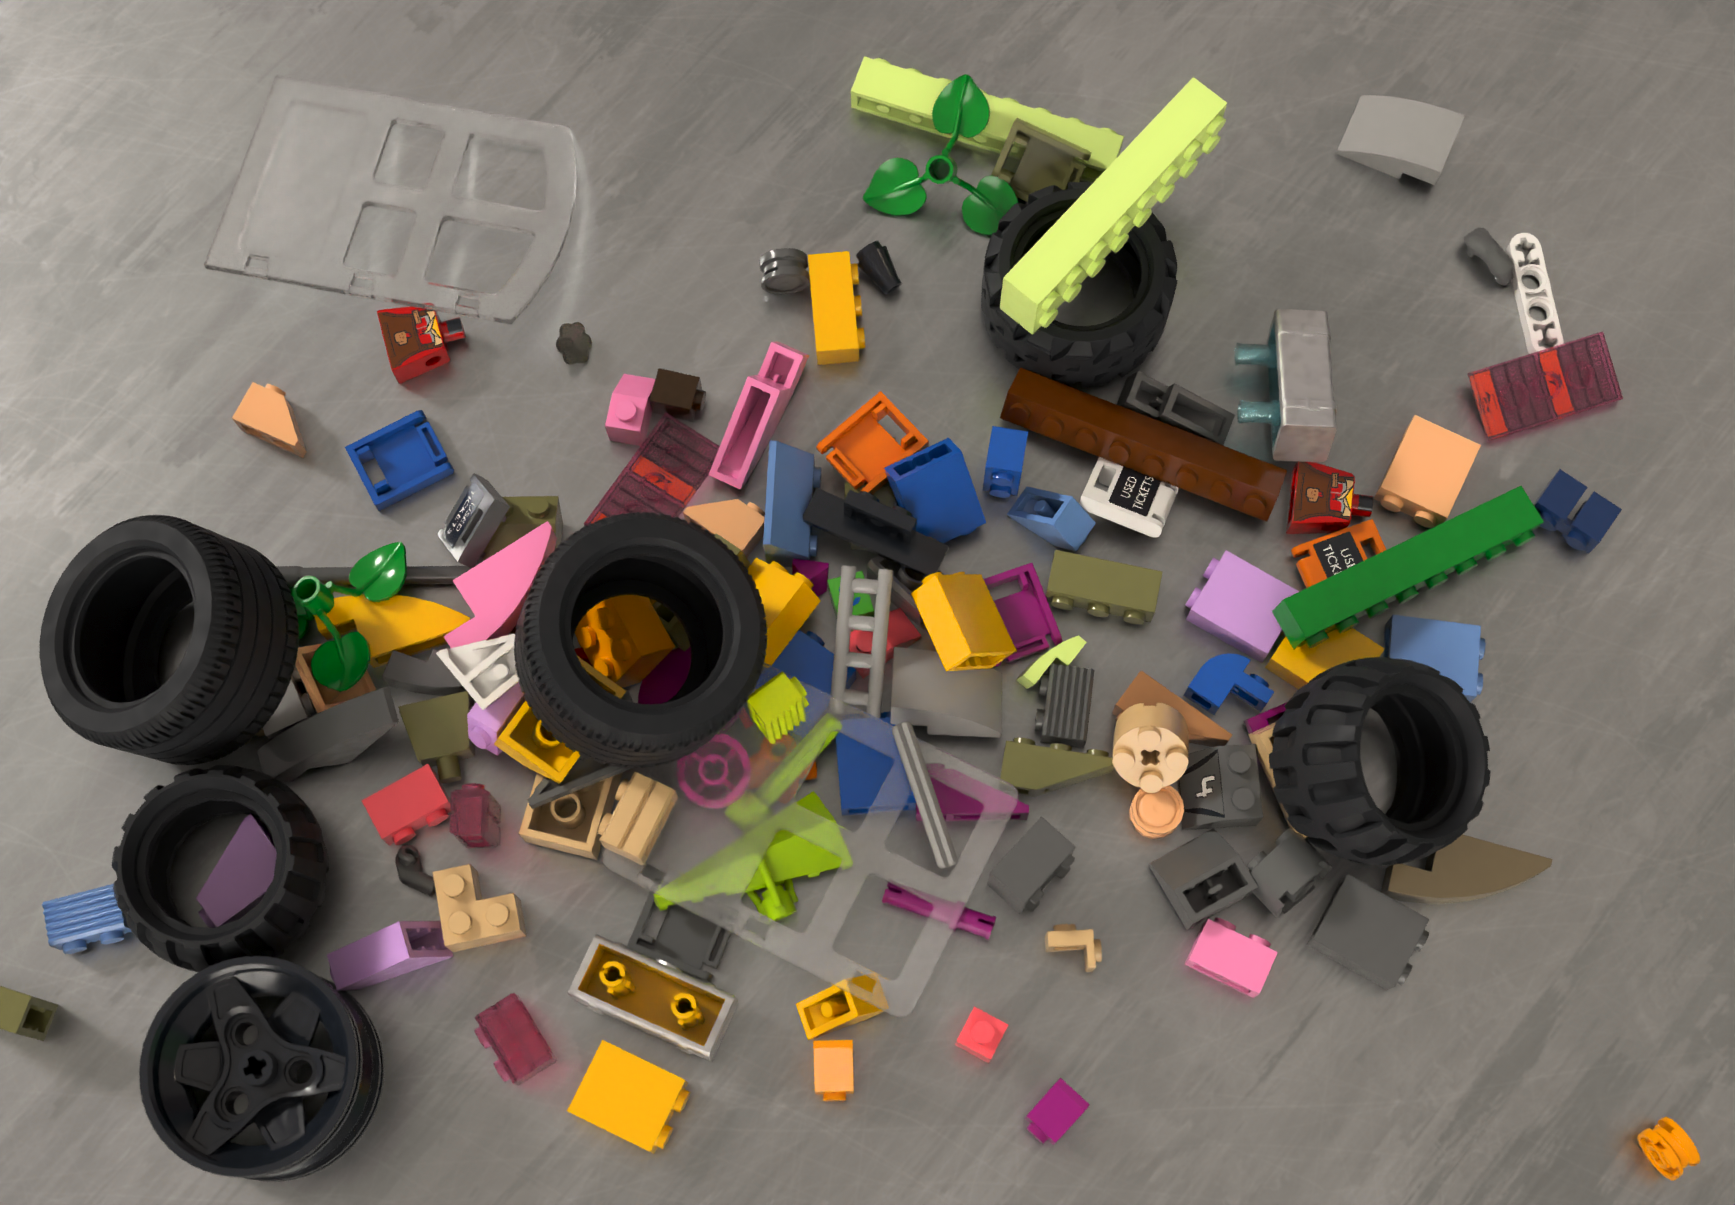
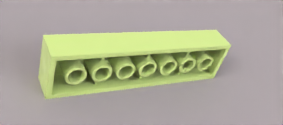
M1193 77L1005 275L1002 284L1000 309L1032 335L1041 326L1047 328L1056 318L1059 312L1057 308L1064 301L1070 303L1078 295L1082 288L1081 283L1088 275L1091 278L1095 277L1106 262L1104 258L1111 251L1116 253L1124 246L1129 238L1128 233L1134 226L1140 228L1152 213L1151 208L1158 201L1164 203L1175 189L1173 184L1180 177L1186 179L1193 172L1198 164L1197 159L1204 152L1208 155L1214 150L1221 139L1218 133L1226 122L1223 116L1227 102Z

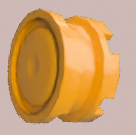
M1668 1117L1659 1119L1654 1129L1648 1128L1638 1134L1639 1145L1648 1160L1664 1177L1671 1181L1682 1176L1683 1169L1688 1165L1696 1166L1700 1163L1699 1152L1690 1137L1675 1121Z

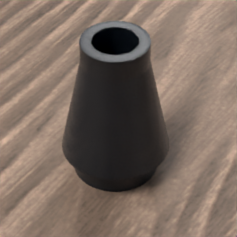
M879 241L868 244L856 254V258L859 261L858 267L885 295L901 286L902 282L898 278L887 247L882 246Z

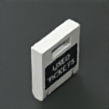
M1099 457L1079 504L1087 512L1157 538L1161 535L1179 488ZM1098 478L1099 483L1109 486L1107 492L1095 487Z

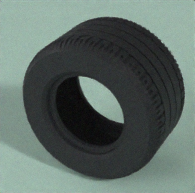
M635 512L626 513V515L610 516V518L606 517L581 528L580 531L570 535L555 548L554 552L550 554L544 565L540 568L518 618L514 640L515 668L520 688L525 693L524 698L528 706L532 707L531 711L535 717L542 721V726L548 732L551 731L553 733L552 736L560 743H565V746L570 750L579 752V755L585 758H593L595 762L608 763L609 766L615 767L624 765L625 768H637L638 766L646 768L667 764L670 761L679 760L685 755L688 756L704 746L739 712V709L749 699L759 680L766 656L767 623L766 619H764L766 617L764 606L761 604L762 599L759 590L756 589V583L753 581L752 576L748 574L749 571L744 566V563L738 560L739 557L734 554L732 549L729 550L727 548L728 545L724 544L721 539L715 538V535L709 533L708 530L705 529L704 531L701 529V526H697L692 522L688 523L685 519L673 518L671 515H664L662 513L656 515L653 512H643L642 514ZM638 595L661 603L679 619L689 638L691 664L688 676L676 695L662 704L634 703L607 692L588 675L575 652L573 637L580 620L592 607L615 596Z
M145 515L122 521L99 534L79 551L63 571L49 598L40 634V664L49 700L58 716L61 717L68 727L83 738L98 745L175 765H196L223 758L242 747L265 726L286 693L295 668L299 642V624L294 597L279 569L262 553L250 546L173 516ZM193 602L194 625L189 646L175 672L161 685L158 673V655L162 639L176 615Z

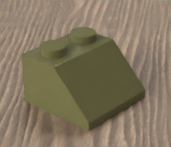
M502 497L510 506L505 514L507 519L505 522L501 521L484 550L486 554L483 560L485 561L547 521L557 537L555 548H557L561 544L563 531L559 497Z

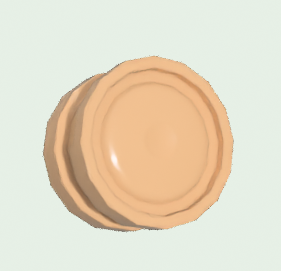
M1170 785L1161 788L1156 793H1147L1140 788L1134 796L1129 809L1130 821H1132L1136 828L1135 830L1142 836L1151 839L1164 838L1172 834L1181 822L1184 814L1183 800L1178 791Z

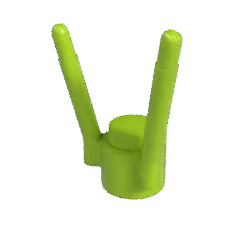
M757 852L755 858L768 890L761 893L763 901L755 890L746 893L755 904L760 917L767 916L769 923H772L797 912L794 903L799 900L794 891L792 878L784 881L786 891H784L782 885L776 886L762 853Z

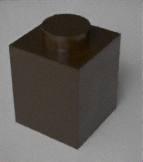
M658 368L649 400L652 412L694 422L696 411L702 412L706 400V391L702 390L700 377Z

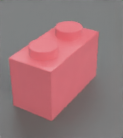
M429 764L362 800L381 839L389 846L393 843L401 845L415 837V831L427 824L429 827L442 823L449 817L448 813L455 809L436 772Z

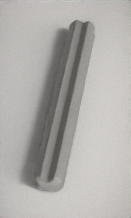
M910 722L893 726L892 733L939 868L955 865L958 863V858L913 726Z

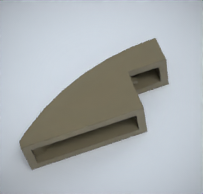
M1462 834L1450 845L1427 856L1425 870L1405 864L1389 865L1385 871L1381 893L1399 901L1426 904L1459 903L1481 899L1509 890L1551 867L1552 859Z

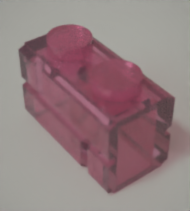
M477 783L463 784L462 789L451 792L450 810L454 814L450 815V833L466 848H497L500 845L501 828L497 824L501 823V806L491 793L486 791L485 785Z
M515 992L476 1015L475 1019L479 1027L474 1029V1032L485 1049L493 1048L498 1057V1060L493 1062L504 1082L511 1079L513 1084L521 1085L537 1073L556 1063V1057L521 998Z

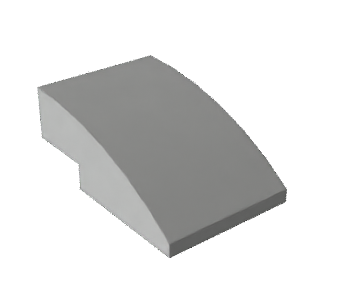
M1361 95L1336 154L1400 179L1402 173L1435 185L1442 173L1465 115L1410 99L1380 95Z
M894 647L890 724L897 725L903 722H910L912 725L927 726V734L1001 738L1002 673L992 668L946 671L936 651Z

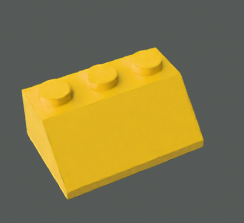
M578 657L585 671L600 687L614 696L623 697L626 690ZM525 700L494 745L523 766L560 784L580 757L579 752L570 750L565 746V743H560L552 736L553 733L551 731L548 732L542 726V721L535 717L531 711L532 707H529Z

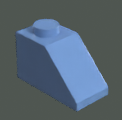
M1028 486L1007 513L1011 519L1053 546L1072 551L1079 549L1096 524L1074 497Z

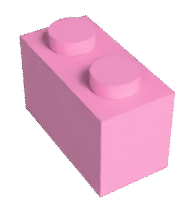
M1217 917L1214 921L1207 919L1202 924L1184 965L1252 998L1256 997L1262 990L1278 952L1270 949L1271 943L1259 936L1250 934L1248 938L1235 932L1236 926L1224 919Z

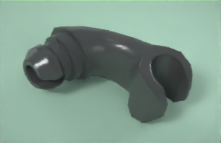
M1476 228L1464 237V241L1468 246L1467 252L1469 257H1480L1488 265L1497 283L1507 285L1512 281L1514 277L1512 272L1514 263L1485 228Z

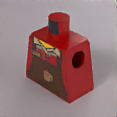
M428 304L377 311L391 370L399 384L448 363L451 359L447 342L466 337L461 318L458 317L441 322L434 305Z
M1296 462L1292 470L1286 534H1326L1345 529L1351 522V515L1370 518L1373 509V496L1354 494L1355 476L1352 473L1316 462Z

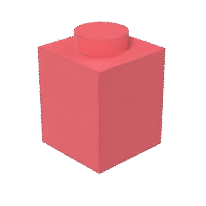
M974 1006L955 1046L989 1063L1008 1024Z

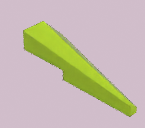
M813 791L653 894L654 902L659 910L663 911L667 910L669 905L692 901L695 904L703 902L705 897L723 893L730 896L766 888L767 886L755 858L757 852L762 853L775 885L784 884L786 879L808 875L809 878L816 877L822 871L840 867L842 871L853 867V861L834 817L815 791Z

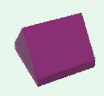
M793 559V576L798 572L807 577L813 583L812 591L817 597L827 591L829 563Z

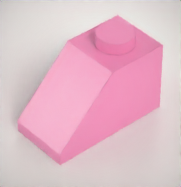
M623 374L612 393L605 423L610 441L644 447L652 414L649 400L655 379Z

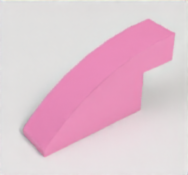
M778 341L771 342L759 374L748 376L709 476L738 489L744 487L785 412L808 360V354Z
M548 521L453 580L475 617L443 636L450 648L506 636L517 625L524 602L540 568L555 550L557 537Z

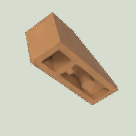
M1142 670L1118 700L1112 712L1117 717L1115 719L1117 721L1127 708L1135 704L1144 703V706H1156V703H1163L1176 709L1186 720L1189 743L1210 747L1225 746L1232 737V734Z

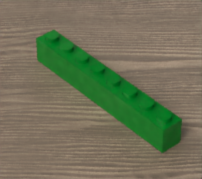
M1519 486L1283 599L1274 608L1272 613L1293 649L1307 644L1309 649L1327 640L1329 638L1327 633L1335 629L1340 634L1346 632L1359 623L1358 618L1367 614L1369 619H1372L1388 610V603L1397 600L1399 604H1403L1419 594L1417 589L1427 585L1429 590L1436 588L1449 579L1447 575L1454 571L1457 572L1458 576L1476 567L1478 565L1477 560L1485 557L1487 561H1491L1507 551L1505 546L1511 543L1519 547L1536 537L1533 531L1543 524L1544 521L1523 487Z

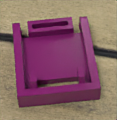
M1033 563L984 579L988 590L1015 580L1018 581L1021 589L1020 592L994 600L1017 650L1006 658L1007 663L1049 649L1046 639L1048 635L1051 636L1055 646L1063 642ZM1001 662L994 666V668L1001 666Z

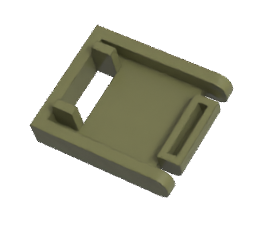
M1017 118L1012 125L991 176H997L1009 183L1017 198L1027 202L1029 194L1048 186L1056 185L1062 190H1067L1068 182H1079L1086 165L1075 160V157L1089 161L1092 153ZM1014 142L1023 146L1027 145L1015 173L1003 168Z

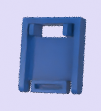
M422 410L415 411L345 447L378 511L454 473V469L451 463L447 462L448 457L430 423L422 424L427 419ZM375 458L386 479L373 486L363 464Z

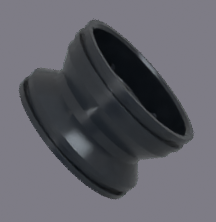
M247 956L222 961L205 968L185 981L170 995L154 1017L147 1032L140 1057L139 1081L142 1102L153 1129L164 1144L179 1158L196 1168L217 1175L266 1182H283L300 1179L322 1171L342 1158L356 1145L366 1132L377 1111L383 1091L385 1064L381 1040L371 1017L364 1007L346 990L337 991L335 983L293 962L274 957ZM264 996L287 997L269 1017L254 1000V998ZM320 1021L329 1034L334 1053L311 1047ZM214 1023L219 1041L200 1043L209 1027ZM256 1025L258 1037L255 1042L246 1045L243 1039L244 1032L248 1027ZM304 1063H309L312 1067V1075L308 1081L300 1084L297 1080L298 1068ZM193 1086L211 1092L201 1109L197 1105ZM245 1093L249 1100L248 1107L243 1113L238 1115L234 1110V1102L239 1095ZM329 1093L319 1112L307 1124L304 1099ZM255 1123L266 1140L267 1145L248 1146L231 1140L248 1126Z

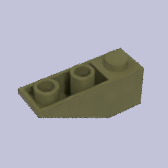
M1017 737L1013 739V742L1006 741L998 791L1037 797L1113 772L1112 757H1108L1109 753L1102 750L1089 749L1087 753L1074 752L1069 745L1053 743L1050 744L1049 748L1035 745L1034 740Z

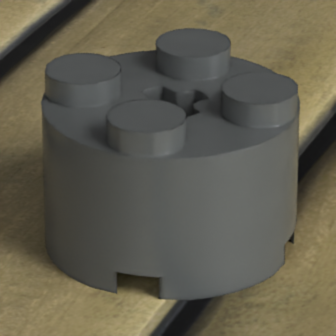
M1292 828L1287 829L1275 841L1277 847L1268 855L1262 851L1247 865L1250 874L1258 885L1253 894L1276 918L1280 916L1281 911L1284 914L1290 911L1315 889V881L1313 879L1318 874L1324 879L1332 868L1330 863L1301 833H1296Z

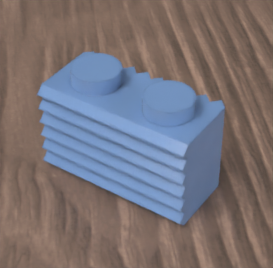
M113 884L42 903L47 936L49 938L48 943L53 948L63 950L64 954L84 951L87 949L86 944L98 940L101 941V944L116 943L124 940V934L132 932L127 925L123 912L117 905Z

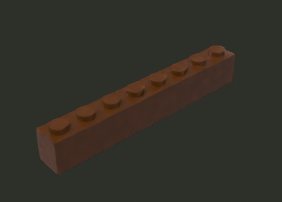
M1023 368L1019 369L1008 390L1000 415V419L1266 522L1277 501L1288 471Z

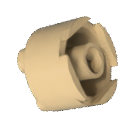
M1139 703L1127 708L1117 719L1114 731L1112 763L1118 774L1128 783L1140 787L1147 793H1156L1161 788L1169 786L1181 778L1186 771L1189 760V732L1186 720L1181 713L1163 703H1156V706H1144V703Z

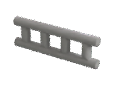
M842 566L829 714L844 715V704L867 706L866 717L880 718L893 570L878 569V580L855 578L856 567ZM854 593L876 595L874 617L852 615ZM851 630L873 632L871 654L849 652ZM848 667L870 669L868 691L846 689Z

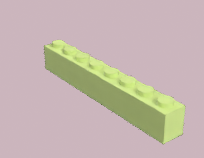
M864 56L851 89V108L952 138L953 133L945 134L937 131L932 120L935 101L951 80L933 78L922 74L914 68L904 69L891 65L888 61L881 58L871 59ZM980 89L989 104L990 118L988 124L977 136L967 138L959 134L957 140L1000 154L1014 121L1019 118L1090 151L1092 154L1089 161L1075 157V160L1086 165L1081 179L1094 182L1120 155L1124 136L1117 134L1109 128H1096L1084 124V122L1077 118L1060 117L1052 114L1047 109H1034L1021 105L1011 98L1002 99L989 95ZM1014 142L1009 157L1021 160L1027 145L1023 146Z

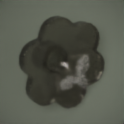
M575 322L573 324L565 323L561 325L559 330L560 336L556 341L557 350L562 353L564 361L569 365L576 362L585 363L588 360V350L592 346L591 337L585 333L583 324Z

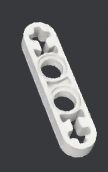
M1519 233L1511 239L1505 253L1514 263L1512 268L1514 277L1511 282L1529 355L1533 357V360L1537 362L1535 354L1546 351L1545 347H1539L1543 336L1546 345L1553 346L1551 349L1564 346V340L1541 244L1534 235ZM1519 245H1522L1524 250H1530L1526 257L1527 265L1523 267L1522 265L1525 262L1524 253L1516 251ZM1522 276H1535L1539 281V288H1526L1522 283ZM1534 306L1543 308L1547 314V319L1544 321L1534 320L1529 314V308Z

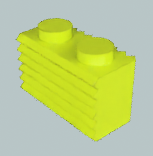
M783 671L755 690L746 701L751 719L772 744H776V739L782 740V734L788 735V730L794 731V726H800V721L806 722L805 708L809 706L805 698L807 692L795 676L789 679Z

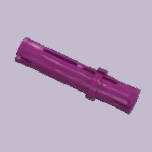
M889 880L887 884L888 889H885L882 903H887L949 925V930L956 932L958 928L983 937L986 940L990 939L997 917L967 908L964 902L958 901L955 904Z

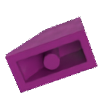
M1060 1078L1026 1115L1024 1119L1030 1123L1026 1129L1040 1143L1044 1144L1048 1140L1054 1145L1090 1104Z

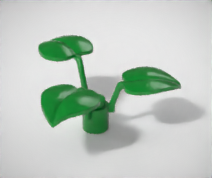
M964 74L951 81L939 94L933 106L932 120L936 130L945 134L953 133L947 146L942 150V155L933 156L928 160L925 169L926 173L919 177L917 166L908 159L892 158L885 161L876 170L869 187L863 195V200L868 205L878 211L891 215L912 214L919 210L927 199L926 191L921 185L928 179L937 184H946L952 181L954 184L972 193L966 197L962 205L963 219L966 224L980 234L992 235V233L997 232L1000 219L1018 202L1013 188L1006 181L991 175L983 177L978 183L977 188L956 176L958 171L957 164L953 158L949 157L959 134L967 138L977 136L986 128L990 118L987 99L970 75Z
M402 542L382 546L362 557L353 566L349 574V582L356 589L338 586L331 581L324 585L319 579L311 575L302 577L296 582L294 588H289L297 609L298 638L301 639L306 634L308 621L315 618L314 615H317L333 635L334 641L325 642L318 647L311 661L312 673L315 679L323 686L338 692L350 689L365 674L371 657L370 646L365 637L355 631L341 638L339 631L326 615L334 606L333 592L354 597L364 593L365 597L371 602H381L393 597L402 588L407 575L406 548Z

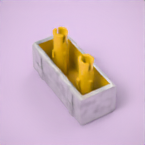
M597 934L594 936L568 991V995L573 1000L588 1006L589 1009L601 1015L606 1014L673 1044L681 1051L688 1054L693 1053L711 1062L738 1005L736 996L718 989L716 985L709 982L705 983L683 973L680 968L660 959L653 960L629 949L620 942L615 943Z

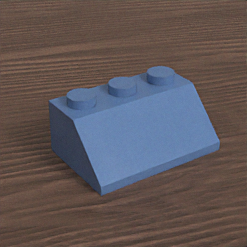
M774 440L769 441L763 548L766 563L770 564L772 561H775L783 567H792L793 559L810 560V556L817 557L818 535H811L812 525L803 521V514L814 495V488H821V467H815L814 454Z

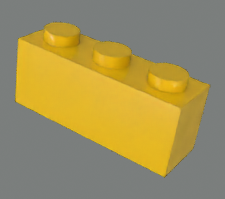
M849 251L808 255L817 365L858 362L859 349L865 348L864 327L857 328L856 317L862 316L861 296H854L853 285L859 284L857 263H850Z

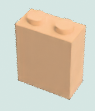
M1414 415L1405 430L1373 499L1379 501L1389 511H1401L1414 517V521L1421 526L1432 528L1442 524L1450 514L1481 445Z

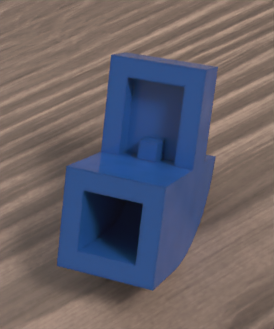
M1228 653L1209 659L1200 668L1183 696L1212 715H1215L1229 693H1232L1261 712L1274 691L1268 688V682L1256 674H1250L1249 676L1244 672L1251 659L1239 654Z

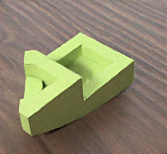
M1078 635L1060 643L1033 661L1019 675L1016 681L1026 689L1036 684L1051 663L1069 666L1087 642Z

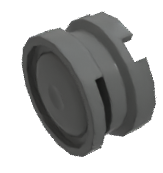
M782 248L768 251L760 257V270L764 273L761 279V286L766 292L772 294H792L804 290L810 284L808 271L806 270L808 267L807 254L803 251L793 248Z

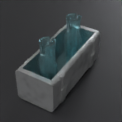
M1277 309L1274 311L1266 345L1236 343L1235 366H1267L1269 402L1239 400L1238 423L1271 424L1274 460L1321 463L1325 462L1328 458L1337 431V403L1334 402L1330 351L1331 329L1328 325V313L1326 311Z

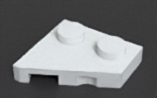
M515 634L442 649L436 653L482 710L486 709L518 683L519 678L517 677L516 662L514 661Z

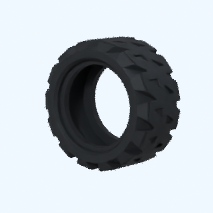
M1068 182L1067 190L1051 185L1029 194L1026 204L1017 202L1000 219L998 230L996 233H992L985 254L981 309L985 314V327L994 345L1006 351V360L1016 368H1023L1033 373H1038L1041 376L1067 386L1081 382V388L1107 384L1118 374L1120 377H1124L1141 365L1149 352L1155 349L1164 332L1177 286V259L1172 241H1167L1166 230L1163 224L1151 213L1148 220L1140 228L1134 226L1130 230L1128 240L1118 252L1111 251L1107 255L1121 267L1128 277L1134 297L1132 303L1121 314L1101 324L1074 326L1053 320L1047 328L1041 326L1032 335L1000 309L1003 278L1093 184L1090 182Z

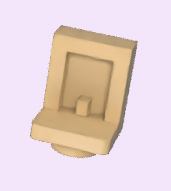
M1059 924L1053 926V931H1047L1045 935L1046 952L1083 950L1085 972H1093L1096 968V962L1102 961L1100 939H1094L1093 929L1076 930L1075 924Z

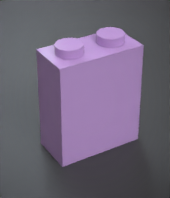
M1226 550L1220 561L1213 557L1203 577L1207 578L1208 581L1203 590L1196 587L1185 605L1191 609L1186 620L1263 663L1282 631L1272 611L1283 599L1299 591Z

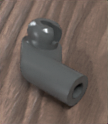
M412 845L402 846L395 857L401 883L432 897L436 892L434 878L423 873L417 848Z

